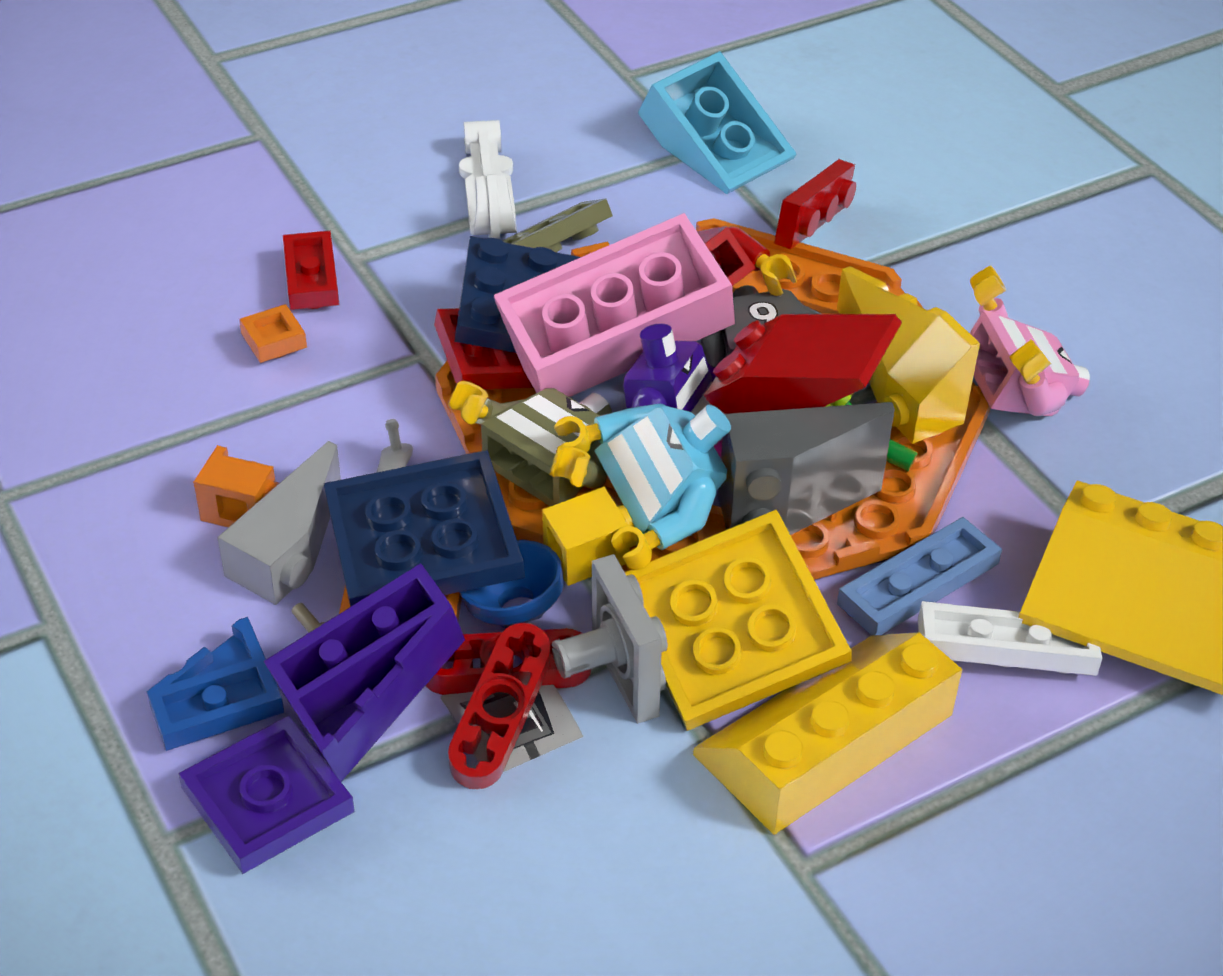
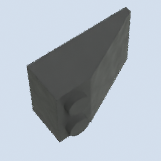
M884 402L725 414L730 422L731 430L722 440L721 460L727 469V477L718 488V497L726 530L777 509L791 535L881 491L895 411L893 403Z

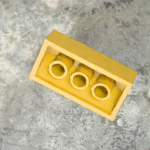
M920 632L872 635L851 648L852 662L782 691L695 746L693 755L775 835L952 716L962 668Z

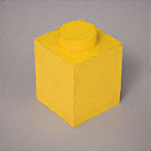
M605 487L542 509L544 545L550 547L558 555L562 565L563 579L567 586L592 577V560L614 554L621 566L625 564L623 556L630 552V548L625 552L617 553L612 546L611 539L617 530L626 526L634 527V524L624 505L616 506Z

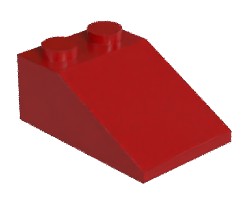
M781 314L764 324L756 320L744 327L736 335L734 342L737 346L731 354L726 356L714 368L713 373L716 378L704 394V397L724 415L825 407L867 386L902 322L896 314Z

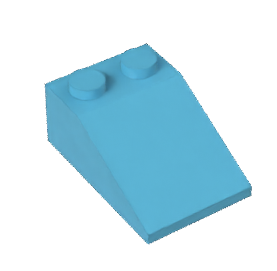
M721 51L652 84L638 111L639 116L664 149L726 194L789 162L797 155Z

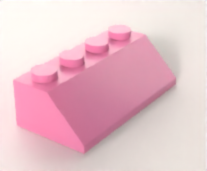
M685 213L494 295L496 305L523 370L536 393L546 388H555L568 397L629 371L643 352L640 332L650 325L668 324L672 328L674 341H698L735 324L732 284Z

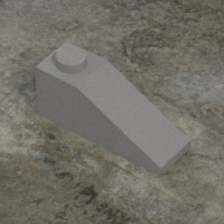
M330 441L325 443L218 536L225 577L275 605L293 589H297L304 584L314 569L330 520L323 483L341 480L336 444Z

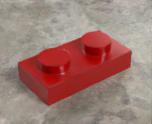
M331 230L283 235L290 310L318 309L325 306L339 305Z

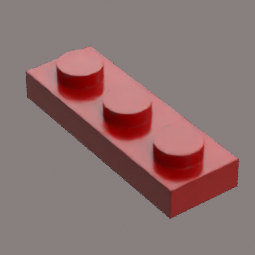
M838 159L782 200L774 244L791 250L805 238L811 237L824 223H829L842 209L848 208L856 192V182L852 181L856 164Z

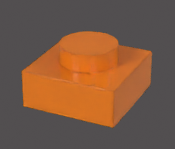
M286 304L239 319L241 334L260 363L307 348L305 331Z

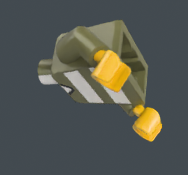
M459 381L448 406L453 410L461 411V417L466 423L481 425L482 451L488 450L495 472L549 506L574 498L583 487L598 489L606 483L607 473L594 451L601 445L599 440L591 443L588 452L571 446H560L563 443L576 440L580 433L575 432L567 436H558L554 429L557 421L566 416L577 417L587 426L595 424V417L612 413L609 403L600 394L591 393L578 403L555 388H546L527 399L501 404L488 399L487 392L473 383L467 381Z

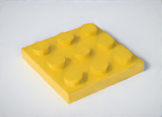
M777 509L650 561L643 569H631L625 572L626 576L633 574L636 577L643 595V606L649 617L657 616L664 627L668 648L667 651L661 653V665L666 678V686L687 731L852 662V651Z

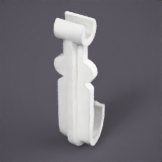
M500 121L463 122L465 154H471V157H466L459 162V173L465 179L471 235L489 234V238L500 239V234L517 233L510 176L513 173V161L507 156L498 155V152H501Z

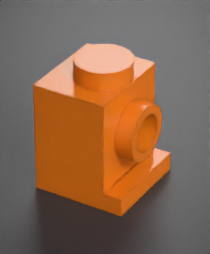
M217 445L193 481L200 521L230 527L279 484V482L275 481L274 467L255 461L228 456L227 447Z

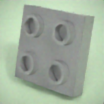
M612 554L592 560V631L567 639L553 641L552 653L558 672L564 679L573 674L606 664L638 724L659 717L660 691L666 689V678L661 665V653L667 651L668 643L660 619L657 616L649 617L643 606V595L636 577L633 574L626 576L616 556Z

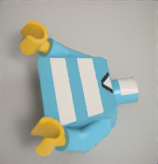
M653 404L598 416L594 419L595 424L587 426L584 425L582 420L574 416L563 417L555 424L554 429L558 436H567L575 432L580 433L576 440L563 443L560 446H571L588 452L593 441L599 440L601 443L594 451L623 505L628 510L635 526H626L617 530L611 539L612 546L617 553L625 552L628 548L637 546L634 550L623 556L627 567L634 570L645 568L652 558L651 549L658 547L660 550H663L705 526L716 491L727 477V469L714 445L731 430L729 420L715 406L707 405L695 416L689 411L668 407L664 404Z

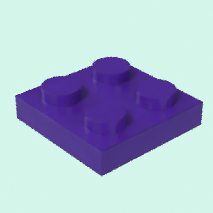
M289 715L178 773L182 790L242 874L355 812L353 796Z

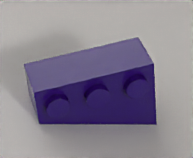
M420 563L263 662L325 761L342 782L460 647L465 638L452 605Z

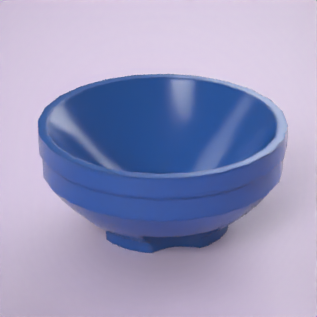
M517 540L524 561L525 578L459 592L468 612L485 623L498 625L503 628L540 619L555 604L561 595L564 585L562 565L556 552L539 542ZM526 597L532 599L518 606L502 608L505 603L514 598Z

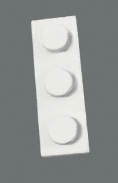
M921 602L918 615L919 632L952 661L1097 676L1103 659L1099 646L1088 643L1086 647L1053 635L1046 627L1040 625L1030 627L1022 624L1023 619L1018 618L1020 613L1018 611Z

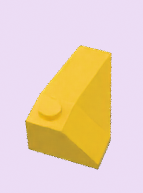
M851 266L842 269L837 303L839 314H896L902 322L869 380L878 403H893L895 411L892 426L896 427L914 444L964 424L980 343L948 312L937 307L926 310L918 306L917 298L908 293L897 296L889 292L886 283Z

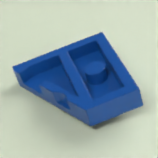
M248 617L241 618L232 624L233 636L211 652L206 647H203L186 660L181 670L168 674L146 691L149 705L166 751L285 713L281 693L263 662L266 658Z

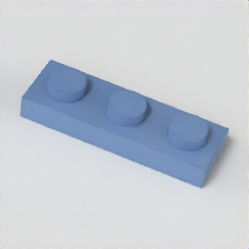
M961 517L839 588L837 605L870 635H883L919 613L922 601L936 603L997 566L1000 562L1002 548L967 519Z

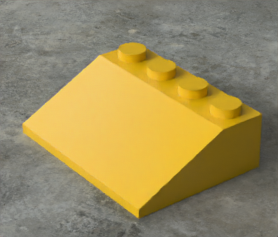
M1077 480L1062 508L1018 618L1023 619L1022 624L1030 627L1033 625L1043 626L1058 637L1086 647L1088 643L1099 646L1103 653L1223 695V526L1213 521H1199L1172 512L1159 503L1142 502L1115 493L1104 485L1087 484Z

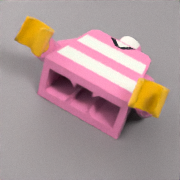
M991 265L970 278V284L974 290L975 299L980 304V317L970 331V334L980 343L974 378L990 408L1032 414L1033 416H1053L1059 412L1069 395L1078 397L1083 395L1089 385V371L1085 367L1072 363L1060 341L1052 333L1008 317L1003 301L995 298L1005 292L1006 288L1000 276Z

